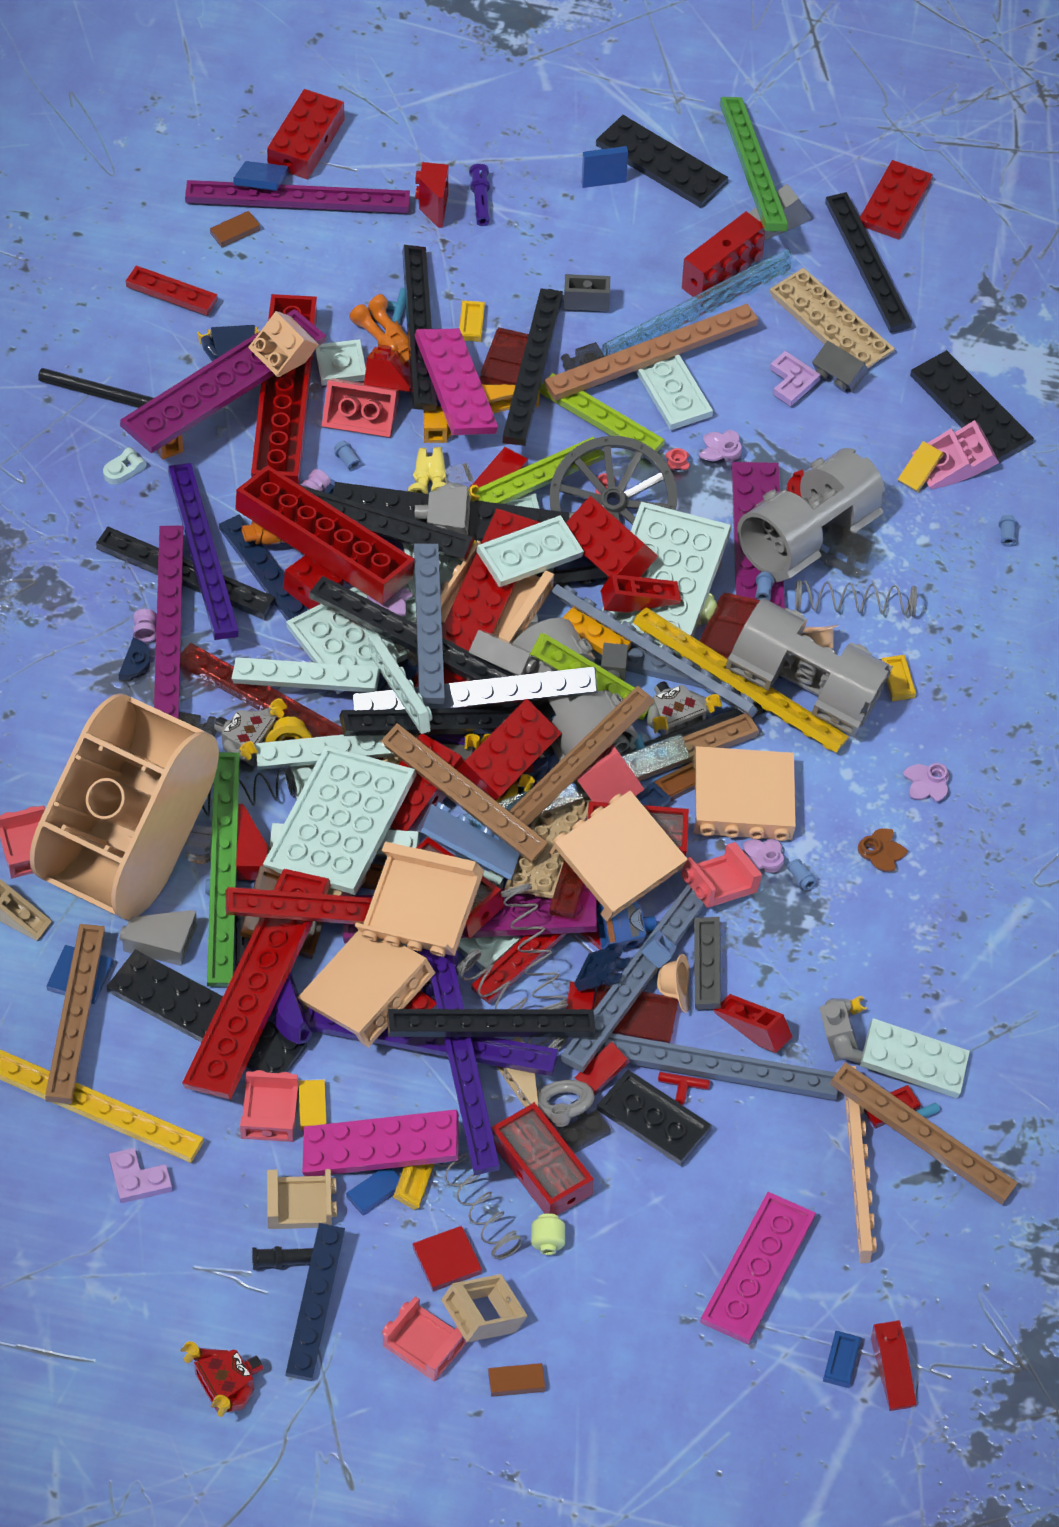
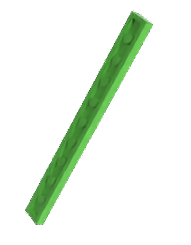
M721 97L720 107L765 231L770 232L787 231L788 222L743 98Z
M219 752L213 784L207 986L228 987L233 976L235 915H226L225 890L228 887H236L240 753Z

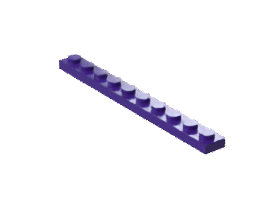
M192 464L169 465L168 475L214 640L236 638L239 634L238 626Z
M425 949L426 958L435 971V974L431 977L437 1009H464L453 956L445 954L444 957H440ZM444 1037L474 1176L499 1171L500 1165L471 1037Z
M308 1007L306 1017L311 1031L359 1040L354 1033ZM387 1026L373 1042L448 1057L444 1037H389ZM471 1037L477 1063L553 1076L559 1055L558 1049L496 1037Z

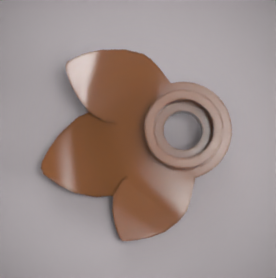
M888 828L876 830L872 836L864 837L858 844L860 856L870 860L875 868L885 872L894 871V862L901 860L908 850L901 844L892 841L894 832L893 829Z

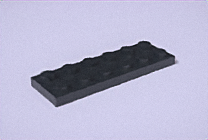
M625 115L618 118L596 139V146L601 149L627 146V164L699 208H702L728 183V176Z
M947 350L911 370L910 376L961 428L974 420L978 423L999 463L1033 444L1034 437Z

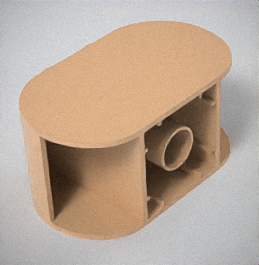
M115 694L107 698L96 708L85 724L36 828L30 850V865L33 873L37 877L123 919L130 920L131 917L141 915L155 901L166 885L212 787L219 757L216 738L197 727L126 694Z

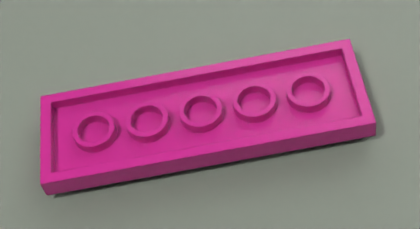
M460 328L416 329L415 339L452 435L496 434L498 430L497 422Z
M457 1109L304 1126L302 1168L304 1176L325 1175V1169H331L332 1175L459 1160V1114Z
M767 1192L700 1319V1323L749 1345L814 1221L816 1213Z

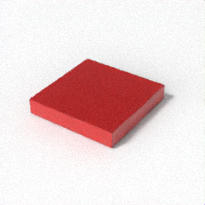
M462 1225L412 1243V1248L432 1292L482 1274V1268Z

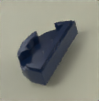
M133 637L118 674L119 680H131V677L138 676L139 674L143 675L149 668L150 652L143 641Z

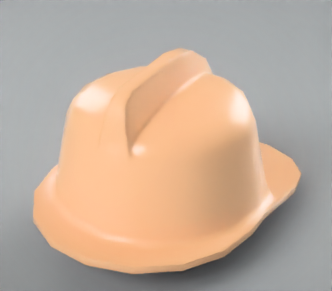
M839 625L805 627L801 636H809L815 641V644L823 648L829 647L833 649L834 628Z
M681 954L676 961L667 962L659 968L657 987L665 997L678 999L682 1011L687 1013L689 1010L688 986L690 970L687 957Z

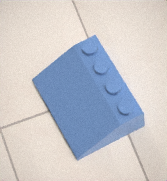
M439 802L436 806L430 804L416 831L470 860L476 861L500 876L511 879L520 855L504 841L501 842L494 838L495 834L486 827L482 826L479 830L471 825L473 820L461 814L458 818L449 814L451 811L449 807Z

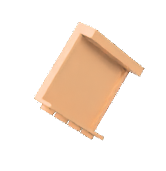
M478 540L473 548H471L466 562L463 561L461 565L458 564L454 569L450 582L446 581L443 585L440 595L442 627L477 553V546L481 544ZM545 570L541 577L532 575L517 581L494 635L513 643L528 628L553 589V573Z
M696 746L693 758V768H695V826L693 834H701L703 836L718 835L730 838H771L778 841L792 840L796 827L794 753Z
M631 791L623 796L621 793L617 794L610 800V805L606 808L602 806L597 808L587 821H584V819L578 821L568 834L565 832L559 834L553 840L554 845L550 850L551 855L557 851L602 904L604 909L601 915L606 921H609L677 873L688 860Z
M385 842L382 852L388 857L364 924L356 923L355 927L362 932L364 938L372 941L380 938L393 946H399L401 943L415 951H422L423 948L430 950L432 954L444 957L445 954L455 956L484 870L476 861Z
M358 930L297 998L306 1011H308L309 1007L357 1036L361 1044L369 1048L388 1026V1009H404L435 974V971L426 957L402 944L393 946L380 938L372 941L364 938L362 932Z

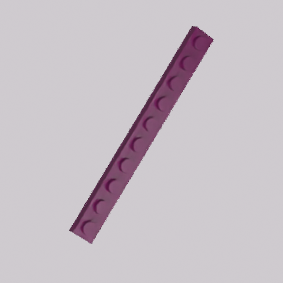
M187 180L185 203L409 213L410 190L281 184L275 191L235 186L233 182Z
M159 526L154 708L179 719L183 526Z

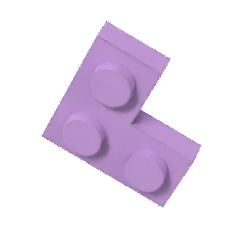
M784 351L770 365V370L784 379L774 388L773 395L789 406L795 404L820 381L821 374L787 351Z
M135 1148L109 1154L120 1203L172 1192L166 1164L140 1170Z

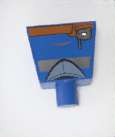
M599 902L597 905V927L601 950L609 947L611 950H614L616 947H623V949L636 947L646 938V932H653L657 926L655 916L643 917L642 907L639 903L631 904L609 921H606L601 915L604 909L602 904Z

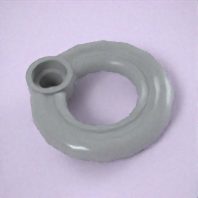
M579 1080L555 1081L545 1085L537 1092L538 1107L556 1126L563 1127L569 1124L572 1117L584 1113L591 1107L594 1101V1091L587 1083ZM568 1092L579 1096L578 1100L570 1105L565 1103L551 1105L549 1103L550 1098L560 1093Z

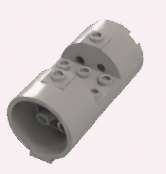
M840 449L825 460L820 457L810 463L811 467L803 472L804 475L801 479V497L786 489L776 492L774 489L762 496L764 500L743 515L737 526L738 540L748 560L761 572H770L776 582L789 579L822 556L819 552L823 541L822 527L831 532H836L838 538L854 534L884 513L881 508L883 504L882 493L885 491L884 483L878 469L868 457L863 459L856 454L855 449Z
M762 598L740 633L727 660L726 668L768 691L779 676L819 696L812 711L813 715L855 737L860 729V725L863 726L884 687L883 684L887 682L893 666L872 656V653L863 645H855L851 642L847 645L841 656H838L833 649L829 647L823 648L815 644V641L809 636H801L807 623V619L804 618L802 613L796 610L784 609Z
M551 618L541 621L526 629L513 642V644L531 652L540 633H544L595 663L590 643L585 638L581 639L573 624L564 618ZM535 658L536 667L531 674L553 672L556 670ZM603 690L592 694L531 700L530 702L536 707L543 703H550L555 711L556 716L552 724L562 734L551 744V747L559 761H561L623 699L617 693L613 694ZM632 724L612 743L620 755L632 753L636 748L634 742L638 739V734Z

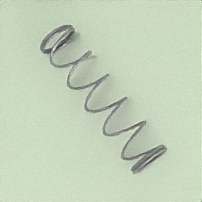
M797 580L796 582V611H799L801 609L802 585L803 583H806L809 592L811 606L814 612L818 608L824 587L826 584H828L830 587L833 605L836 612H838L841 608V604L848 585H851L855 598L856 608L859 614L863 610L864 603L871 586H873L875 589L878 607L881 615L885 612L887 602L893 587H896L902 614L905 616L907 614L908 608L911 616H915L916 614L917 587L913 585L911 586L910 597L904 613L901 594L899 588L895 584L890 588L888 592L883 611L881 610L877 588L873 583L870 584L866 590L861 605V609L859 611L856 592L853 584L850 582L844 588L838 609L836 608L832 586L828 581L825 582L821 588L815 609L808 582L805 580L803 582L801 580Z
M528 883L502 891L500 893L501 897H507L503 902L505 906H535L515 919L510 925L511 928L516 930L542 929L522 942L517 950L524 953L550 952L529 965L524 973L531 976L557 975L535 989L531 996L538 999L564 998L556 1004L540 1009H561L568 1006V1002L565 1001L567 997L534 996V993L557 979L559 977L558 973H527L529 968L550 956L552 951L520 950L522 945L544 932L545 928L513 927L515 922L537 909L538 905L506 904V901L515 894L530 890L532 884Z
M479 949L473 950L457 966L456 973L461 975L463 980H471L486 972L478 988V995L480 997L490 996L504 987L495 1004V1009H497L498 1002L511 983V980L486 995L480 994V988L494 964H491L473 977L464 978L463 974L481 956ZM525 997L509 1009H514L518 1005H520L518 1009H521L528 997ZM550 1037L547 1040L536 1045H543L544 1043L550 1041L554 1037ZM555 1037L548 1047H555L559 1051L566 1043L568 1037Z
M468 1154L460 1155L459 1159L463 1156L465 1157L448 1165L434 1163L440 1167H448L444 1176L445 1182L448 1185L460 1186L456 1195L457 1201L463 1205H472L468 1215L469 1220L474 1224H485L482 1228L481 1239L485 1243L496 1244L491 1251L492 1257L494 1259H503L516 1252L522 1244V1239L519 1235H516L517 1231L515 1230L506 1234L500 1241L489 1242L483 1238V1231L488 1223L501 1218L505 1213L504 1211L496 1213L486 1222H475L471 1219V1211L474 1206L490 1198L493 1192L483 1194L473 1203H464L459 1199V1192L463 1185L473 1182L480 1175L471 1179L474 1177L473 1174L460 1184H452L447 1180V1172L450 1167L464 1161ZM515 1239L519 1240L509 1251L495 1255L496 1251L505 1243Z

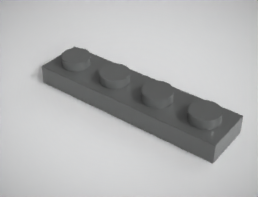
M720 917L694 918L696 1010L721 1009Z

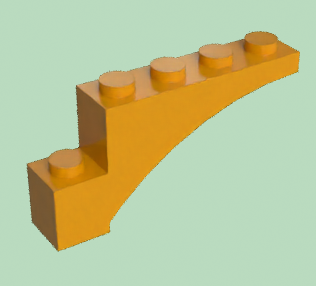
M482 384L493 414L510 409L516 385ZM539 391V395H538L536 407H539L540 391ZM437 406L435 411L424 410V443H447V439L452 436L442 407Z

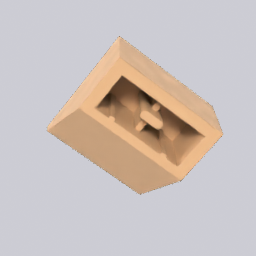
M275 311L248 348L276 376L280 377L304 364L319 344L291 316Z

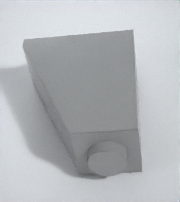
M788 184L777 191L788 222L787 231L811 220L799 197ZM754 208L752 211L749 212L752 216L761 221L757 208ZM765 231V240L785 231Z
M478 630L469 650V653L517 675L531 674L536 667V660L530 655V651L497 635Z
M188 910L131 917L127 926H123L120 932L119 940L123 943V951L133 953L134 950H137L152 959L182 966L197 927L196 911Z

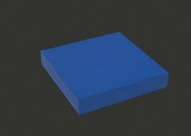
M627 146L583 152L582 187L625 183L628 163Z
M245 161L233 177V185L276 191L288 175V166Z
M64 946L46 985L47 991L65 996L75 947ZM100 956L92 1004H95L113 965V958Z

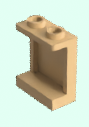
M278 1169L267 1170L268 1229L318 1228L319 1223L332 1225V1217H337V1201H331V1194H336V1178H331V1169H325V1176L278 1177Z

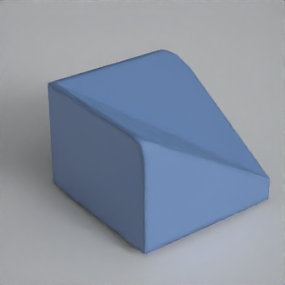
M658 930L646 941L641 952L657 968H661L672 958L677 947Z

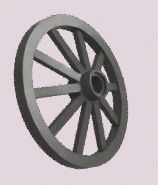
M604 436L582 443L568 453L560 462L550 486V509L561 512L559 503L560 492L583 499H588L589 496H592L617 520H619V515L621 514L633 525L636 517L626 508L639 509L641 502L644 501L627 499L664 480L668 496L667 504L645 503L676 510L677 488L671 469L654 449L632 438ZM611 448H622L636 452L619 485L615 487ZM604 449L607 489L580 458L593 451ZM642 456L648 459L660 472L623 492ZM573 464L579 468L600 494L562 484L566 473ZM610 498H616L620 502L617 505H610L607 501ZM575 512L569 513V519Z

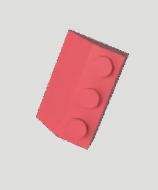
M332 378L327 383L322 427L391 437L398 409L400 390Z

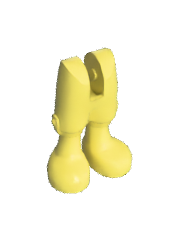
M427 447L419 448L413 473L416 483L411 484L407 491L428 494V483L430 480H432L431 491H436V489L447 484L444 482L448 473L445 470L442 447H433V454L429 457Z

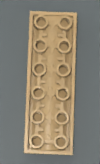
M800 269L770 288L769 292L772 298L823 344L827 340L863 361L867 368H870L876 362L895 351L893 346L806 269Z
M558 796L533 820L530 829L546 840L549 846L533 864L519 855L511 879H508L505 890L530 883L532 884L530 890L518 894H532L539 897L556 899L569 864L558 851L553 855L550 854V850L554 845L553 840L562 832L566 834L571 832L572 827L581 819L587 821L588 804L592 800Z

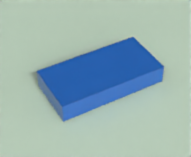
M392 1168L380 1169L348 1191L346 1197L363 1216L395 1193L400 1177Z
M835 1330L823 1382L846 1388L850 1387L862 1337Z

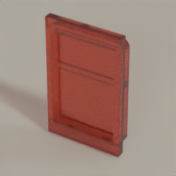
M498 327L479 377L481 384L516 385L529 334Z
M724 592L717 602V607L707 623L700 642L728 659L747 620L760 600Z
M601 984L597 988L593 1011L612 986ZM642 992L612 1033L670 1043L674 1032L675 1016L678 1011V999Z

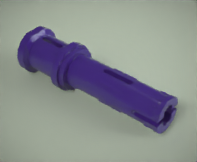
M474 164L469 168V175L472 177L470 189L475 197L476 223L479 226H486L490 221L487 194L490 189V182L487 180L489 168L485 164Z

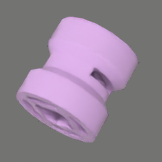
M314 469L309 474L308 480H304L301 485L325 491L328 485L331 484V480L323 471Z
M150 609L137 610L133 614V623L135 625L133 637L144 643L154 641L156 639L155 625L157 623V614Z

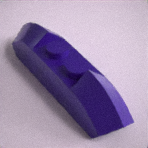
M290 971L273 1008L276 1013L273 1021L278 1031L285 1038L294 1043L302 1044L309 1041L312 1031L303 1005L297 998L299 993Z

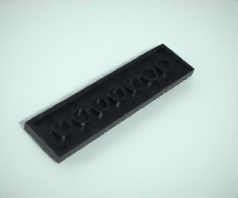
M137 950L133 951L106 986L107 992L199 1042H202L223 998L220 994ZM267 1021L246 1067L253 1071L262 1070L266 1073L289 1072L306 1049L307 1042L297 1044L288 1040L278 1031L274 1023Z

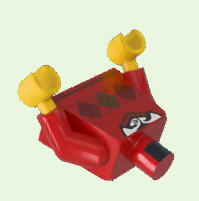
M192 1341L186 1342L180 1351L187 1352L183 1358L185 1363H190L193 1359L196 1361L194 1362L195 1375L212 1403L210 1407L215 1408L219 1417H223L226 1412L243 1410L254 1391L252 1375L263 1370L258 1356L255 1355L243 1361L237 1350L199 1348Z

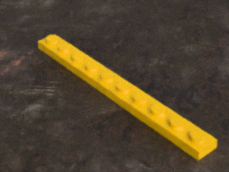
M647 607L636 615L633 624L637 625L641 631L651 634L663 645L673 648L682 657L690 659L698 664L701 669L712 673L720 678L721 681L740 691L741 694L744 693L759 703L763 709L778 715L785 723L792 724L801 730L804 735L820 742L826 749L837 753L845 745L849 738L848 735L816 717L810 711L774 688L770 687L768 691L726 668L727 658Z
M0 1050V1080L45 1099L50 1071ZM79 1083L75 1084L72 1104L52 1102L189 1163H192L204 1143L203 1137Z

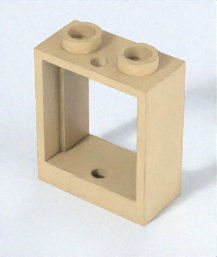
M502 1274L453 1283L441 1299L467 1343L516 1333L527 1318L526 1312ZM488 1297L501 1318L485 1321L472 1300Z

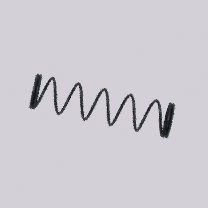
M286 766L285 769L280 768L278 770L276 797L265 776L257 773L253 785V802L246 787L239 779L251 805L254 806L256 802V780L258 775H261L266 782L274 800H278V780L281 770L285 772L290 795L293 798L294 796L296 797L297 787L292 768ZM211 789L208 794V813L204 805L202 806L207 816L210 815Z

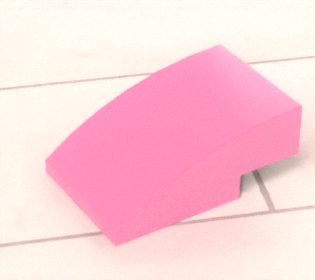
M975 420L956 432L951 428L928 442L929 445L942 451L943 456L926 482L930 489L948 486L973 477L999 463L982 428Z

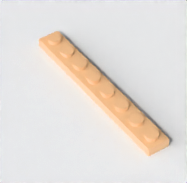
M845 1096L859 1263H870L872 1253H876L877 1245L876 1237H871V1229H874V1214L869 1213V1206H872V1191L867 1190L866 1184L870 1183V1168L865 1167L864 1160L868 1159V1146L863 1144L862 1137L866 1136V1124L860 1118V1114L864 1113V1108Z

